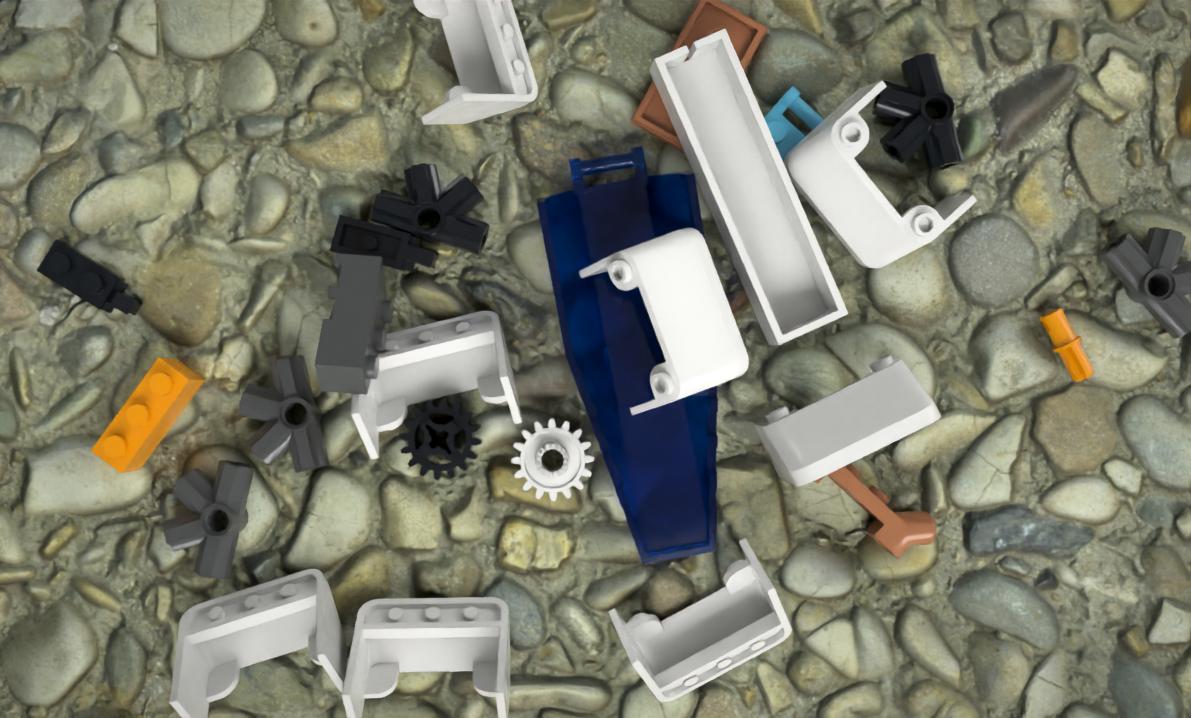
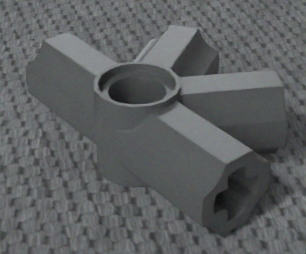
M1149 228L1142 249L1129 233L1122 234L1107 244L1101 250L1102 252L1099 257L1125 284V291L1129 299L1142 304L1172 338H1181L1185 334L1190 333L1191 303L1184 295L1191 294V260L1178 263L1186 236L1172 229ZM1149 279L1152 280L1154 285L1152 293L1148 290Z
M304 356L286 357L270 363L276 390L249 383L242 393L239 403L240 415L266 422L246 442L250 450L258 459L267 465H272L290 448L295 473L330 465L320 425L321 409L314 400ZM299 404H302L307 411L306 419L301 424L295 422L293 418V411Z
M220 460L214 483L199 468H195L182 476L174 485L172 493L191 513L166 520V526L163 530L166 543L172 547L173 551L183 550L200 544L194 572L199 576L210 579H227L230 576L239 533L248 523V512L245 507L255 467L249 464ZM222 511L228 516L227 527H224L220 520Z

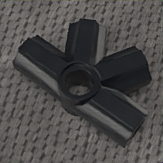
M929 53L916 55L901 64L907 87L883 81L887 87L876 96L872 114L898 121L880 139L884 151L892 159L902 164L922 145L929 172H936L959 165L964 160L952 119L955 110L954 102L945 92L936 55ZM925 106L936 109L939 119L930 118L925 111Z
M422 163L412 165L404 170L409 197L384 189L376 196L371 217L373 222L419 236L428 243L438 242L480 256L484 249L490 228L489 223L466 216L484 200V197L473 182L463 173L441 190L436 164ZM433 215L440 218L438 226L434 229L427 230L422 228V222L428 216Z

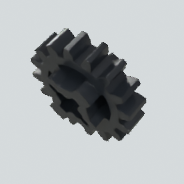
M441 398L439 407H436L434 401L429 399L426 400L427 410L424 411L418 406L412 409L416 416L415 420L410 418L404 419L403 423L410 429L409 432L399 434V438L408 440V446L402 448L401 453L412 454L413 458L410 459L408 465L411 467L419 463L422 466L420 469L421 476H425L430 470H433L435 480L441 479L443 471H446L450 478H454L457 476V466L463 471H467L470 467L466 459L478 458L479 454L472 448L473 445L476 446L483 443V439L474 437V432L479 430L481 425H471L469 420L474 415L473 411L466 412L465 414L460 412L463 403L456 402L451 408L449 407L448 398ZM443 413L453 416L454 419L448 423H440L432 415ZM419 428L424 432L423 445L420 447L417 443ZM464 429L466 443L462 452L461 447L458 445L459 433ZM435 430L439 433L443 431L448 432L449 436L446 438L447 447L444 444L438 447L435 445L434 441L437 439ZM433 455H443L450 463H435L430 461L429 458Z

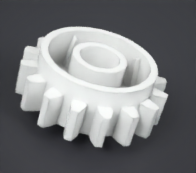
M550 418L548 427L545 428L540 421L534 423L536 432L533 434L525 429L522 435L526 442H515L513 446L521 451L520 456H515L511 459V463L521 465V469L514 476L515 478L525 477L527 479L522 488L526 491L532 486L537 488V499H540L544 492H549L551 501H556L557 494L561 491L568 499L571 497V486L574 485L580 490L584 488L582 481L579 479L581 475L591 477L592 472L584 467L585 463L594 461V456L585 454L584 451L591 446V442H581L579 440L583 432L581 428L574 432L569 431L570 421L568 420L564 422L562 427H557L555 418ZM555 449L563 455L564 461L561 467L550 469L545 466L543 454L547 450Z

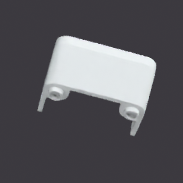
M413 0L419 12L427 17L441 20L460 86H455L446 92L443 105L421 117L423 125L467 124L523 107L537 98L538 86L511 0Z
M882 80L859 88L792 148L784 159V165L791 182L856 261L866 268L874 269L882 268L932 242L977 202L974 195L946 196L934 208L927 205H917L911 207L900 216L857 163L854 157L866 147L869 141L868 126L858 112L887 87Z
M684 228L616 252L579 271L581 278L608 271L611 281L618 289L628 291L639 288L666 362L656 365L650 374V385L655 398L631 407L632 415L742 376L747 371L749 358L705 239L698 230Z
M479 311L386 334L384 351L379 350L377 354L379 357L377 379H371L367 395L352 394L351 415L371 460L379 458V432L396 429L406 419L408 405L424 402L429 399H436L478 388L480 396L485 402L498 404L507 401L514 424L522 423L517 386L498 314L493 311Z
M889 355L871 363L870 368L872 371L866 374L865 378L800 410L789 412L786 406L781 407L765 416L768 422L760 421L755 423L754 426L779 478L795 486H802L934 423L941 418V414L933 399L902 359H893Z
M746 538L739 541L746 559L737 560L729 565L723 577L726 587L660 621L656 615L639 613L631 617L628 623H625L615 608L608 611L631 664L659 701L668 702L687 694L780 644L791 634L792 628L775 588Z
M317 569L300 571L197 604L183 614L179 622L169 701L182 718H208L209 702L224 698L235 689L239 681L240 668L308 647V654L312 661L324 667L339 691L342 692L347 670V641L329 584L322 572Z
M496 597L373 599L363 604L357 614L342 690V699L347 718H362L365 699L382 698L392 693L397 686L399 672L473 671L472 680L475 690L483 696L496 697L498 718H508L510 696V618L507 604Z

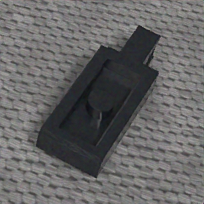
M339 215L330 251L334 253L380 256L383 260V266L411 272L414 271L415 264L435 269L439 256L434 251L420 248L422 240L410 233Z
M56 239L36 270L99 310H104L108 313H112L113 309L116 308L127 315L131 313L135 316L143 304L125 292L129 284L124 282L125 279L62 240Z

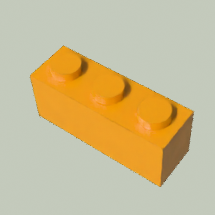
M158 357L91 449V452L120 473L140 470L199 390L205 379L176 358Z

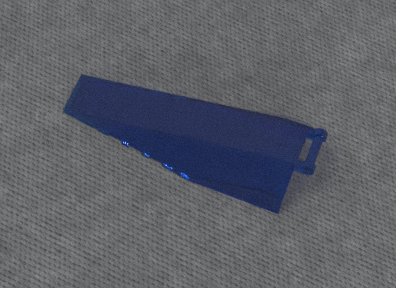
M642 146L631 148V152L580 161V157L569 159L574 189L538 198L537 207L565 355L573 378L583 400L643 565L716 551L717 386L632 415L631 407L655 398L650 385V374L656 365L666 362L638 287L628 291L618 289L611 281L608 271L581 278L579 274L580 270L616 252L676 230L694 228L704 237L695 173L685 171L648 175ZM634 167L636 178L585 187L583 176Z

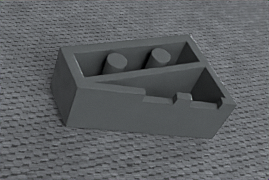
M336 253L334 266L337 269L338 286H329L328 299L335 300L330 318L323 319L315 359L319 390L367 395L371 379H377L379 357L377 354L379 350L384 351L386 346L385 324L392 322L393 301L387 300L382 257Z

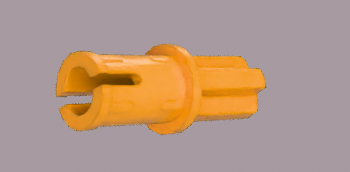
M1062 307L1039 317L1054 345L1052 348L1053 353H1059L1072 380L1078 382L1092 376L1094 370L1079 343L1082 338L1081 336H1076Z

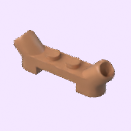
M851 463L827 475L874 519L873 523L865 531L896 559H899L910 545H929L934 541L936 537V524L932 515L927 511L893 512L886 506L890 501L887 496L872 485L868 489L858 479L862 474ZM823 477L813 482L818 484L823 479Z

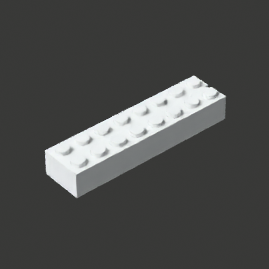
M726 29L693 42L689 50L687 45L655 58L649 69L650 74L768 345H781L848 315V311Z

